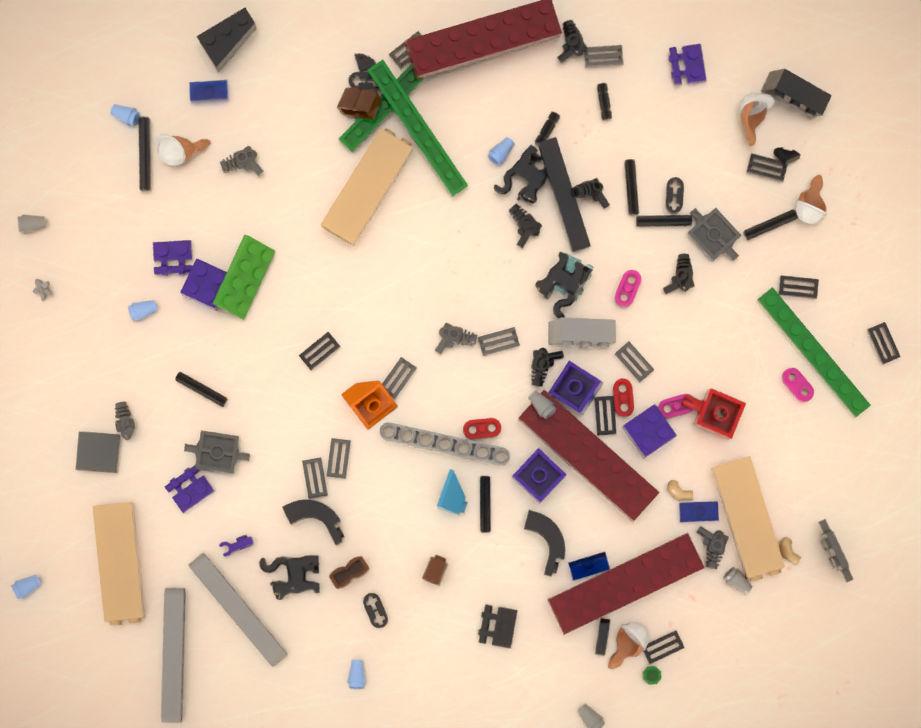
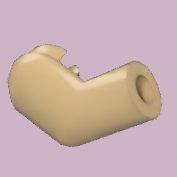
M675 480L668 482V492L674 499L693 500V491H683Z
M784 537L779 544L781 556L797 565L801 556L792 552V540Z

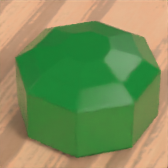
M648 666L643 671V680L649 685L657 684L661 680V671L656 666Z

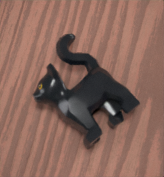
M532 144L523 152L514 166L506 171L503 176L504 187L494 185V190L498 194H507L512 188L511 177L516 176L527 184L526 187L520 190L516 200L522 199L533 204L538 200L537 192L544 186L548 176L545 167L539 170L534 165L536 162L540 163L542 157L537 154L538 150Z
M560 251L558 263L549 270L545 279L536 282L535 287L544 295L543 298L547 300L552 295L555 285L568 293L567 299L559 300L553 306V314L557 318H565L560 309L573 304L581 286L588 280L593 270L576 261L574 272L567 271L566 265L569 256Z
M307 555L300 558L277 557L271 565L266 564L265 558L260 559L259 566L265 573L276 571L281 564L286 566L288 581L278 580L270 582L277 600H283L289 593L299 594L308 590L320 593L319 583L306 580L307 571H312L314 574L319 573V555Z

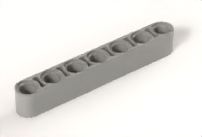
M388 422L380 427V435L383 440L498 466L506 465L510 459L509 451L500 446ZM386 427H391L394 429V433L392 436L386 437L383 434V430ZM405 431H410L413 437L411 440L405 441L402 439V434ZM428 435L432 441L428 445H423L420 441L421 437ZM447 439L450 442V447L442 449L439 446L441 440ZM460 444H467L469 451L467 453H460L458 450ZM484 447L487 449L488 454L486 457H479L477 450ZM504 452L507 458L505 461L500 462L496 459V454Z
M201 553L188 564L190 569L272 667L288 655L204 553Z
M165 588L161 721L166 723H182L185 588Z

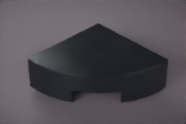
M362 53L354 54L359 72H366L367 69L376 64L375 60Z
M784 147L775 148L773 152L784 165L798 160L801 155L796 150L790 151L783 149Z

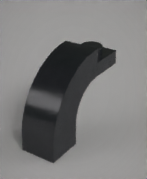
M305 499L291 502L282 507L291 525L307 518L318 519L326 525L336 546L343 543L341 538L345 536L340 526L335 527L336 524L342 521L324 503Z
M529 510L524 530L537 533L546 540L549 546V556L544 575L551 577L552 573H557L559 562H556V558L564 560V538L558 526L550 518Z

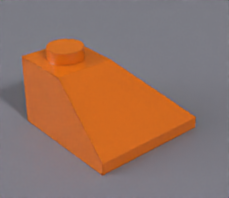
M379 380L355 383L341 394L367 430L398 407Z

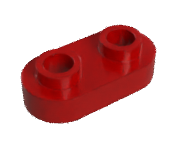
M618 379L613 385L615 412L620 417H628L634 411L632 384L627 379ZM619 386H625L626 391L620 392ZM621 405H627V411H622Z
M495 418L469 420L463 426V433L470 440L494 438L501 432V423ZM494 425L496 429L491 432L488 430V426ZM470 427L476 428V432L474 434H471L469 432Z

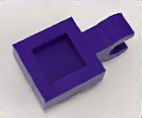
M243 535L236 538L237 542L233 544L229 542L220 543V547L228 546L229 548L228 552L224 553L223 556H230L233 552L255 545L253 538Z

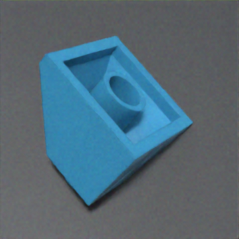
M450 469L437 508L459 516L460 512H465L468 502L465 501V494L454 470Z

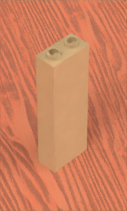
M387 128L385 130L379 129L321 223L323 229L353 247L413 152L412 144L408 140L396 138V134Z
M745 457L713 467L712 472L745 578H751L752 581L762 579V574L770 573V576L781 573V569L785 568L751 457Z
M123 502L93 506L104 622H110V626L120 625L123 620H129V623L141 622L140 618H145L134 503Z

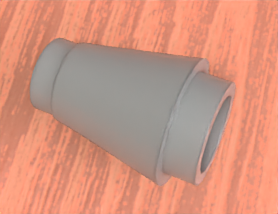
M22 214V216L17 217L19 232L24 231V233L46 227L45 216Z
M534 391L528 397L540 417L548 419L556 411L555 404L538 393V391Z
M735 567L730 568L723 577L728 585L744 595L752 589V585L742 572Z
M584 704L577 711L587 728H602L605 725L604 718L587 704Z

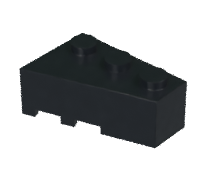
M245 7L199 34L197 39L219 73L225 63L233 57V54L246 42L257 27Z
M787 69L770 71L760 91L772 95L773 98L795 109L803 111L805 115L811 118L823 116L832 97L831 94Z

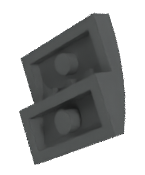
M79 431L75 470L117 473L120 435Z

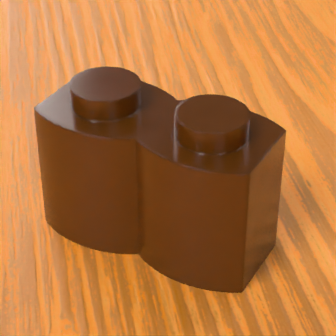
M345 88L337 108L342 115L373 120L382 99L378 92L373 89Z
M439 555L430 557L422 579L440 586L448 567L446 558Z
M358 556L351 559L346 566L332 571L329 578L336 589H342L348 586L353 579L366 575L370 568L364 558Z

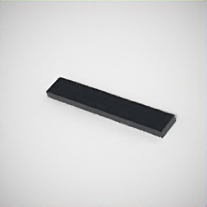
M554 137L537 143L571 251L575 252L590 247L591 245L576 198L572 195V185L557 138Z

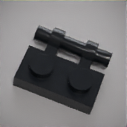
M485 604L484 612L481 614V618H483L481 629L478 630V635H480L478 643L486 644L488 636L493 637L492 645L511 649L518 610L498 607L497 614H493V606ZM490 619L496 620L494 631H488Z

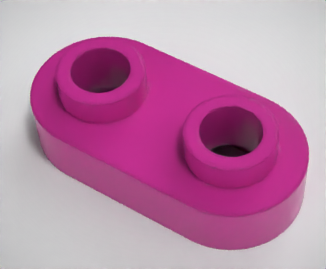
M628 270L624 273L615 294V302L619 306L628 307L632 304L641 283L639 272ZM630 277L635 279V282L632 284L628 282ZM621 295H626L628 299L622 301Z
M788 368L783 372L782 382L798 401L808 402L813 398L814 389L798 369ZM790 374L795 375L796 379L794 381L789 379ZM807 389L808 394L803 395L801 390Z
M685 394L667 398L660 402L658 409L666 419L693 411V409L681 405L682 401L685 400L683 399ZM669 406L671 411L665 412L664 407Z

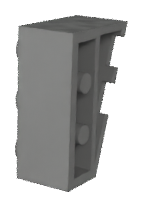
M561 317L548 322V345H580V347L598 345V348H608L610 344L616 343V320Z

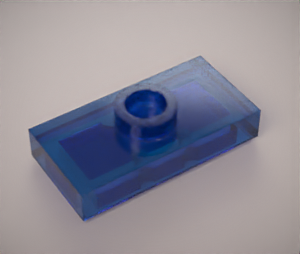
M227 80L189 82L190 102L229 100Z
M718 501L679 503L680 522L719 521Z
M605 552L568 563L573 581L610 570Z

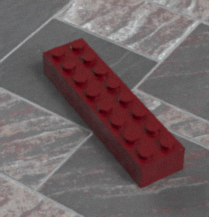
M540 0L407 39L405 47L415 78L418 80L560 38L562 31L552 0Z
M543 390L540 394L555 404L556 411L548 419H544L539 416L531 403L520 415L518 421L630 521L634 522L660 492L547 391Z
M686 533L547 599L563 635L705 567L689 534Z

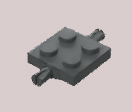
M696 208L690 212L697 220L696 225L687 233L712 261L725 253L734 261L739 255L733 250L732 246L742 236L717 208L704 216Z
M201 430L200 440L197 445L185 443L184 452L195 453V469L233 475L237 460L249 461L250 453L239 452V436Z
M826 519L818 522L823 531L820 543L824 551L828 550L830 558L828 559L832 568H836L837 571L840 570L846 582L853 580L849 564L834 532L829 528Z

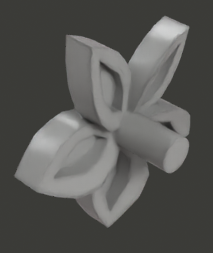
M35 279L36 288L33 289V293H40L42 301L45 300L46 295H53L48 289L50 286L49 281L43 282L40 279Z

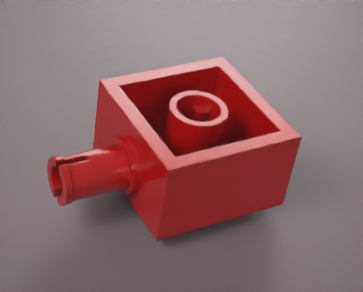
M712 388L706 391L702 400L685 394L683 398L685 400L681 403V405L697 411V416L693 423L694 426L727 440L732 439L746 405L745 402ZM721 410L723 417L717 418L716 412Z

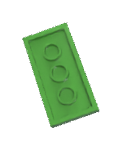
M244 234L213 304L244 320L275 250Z

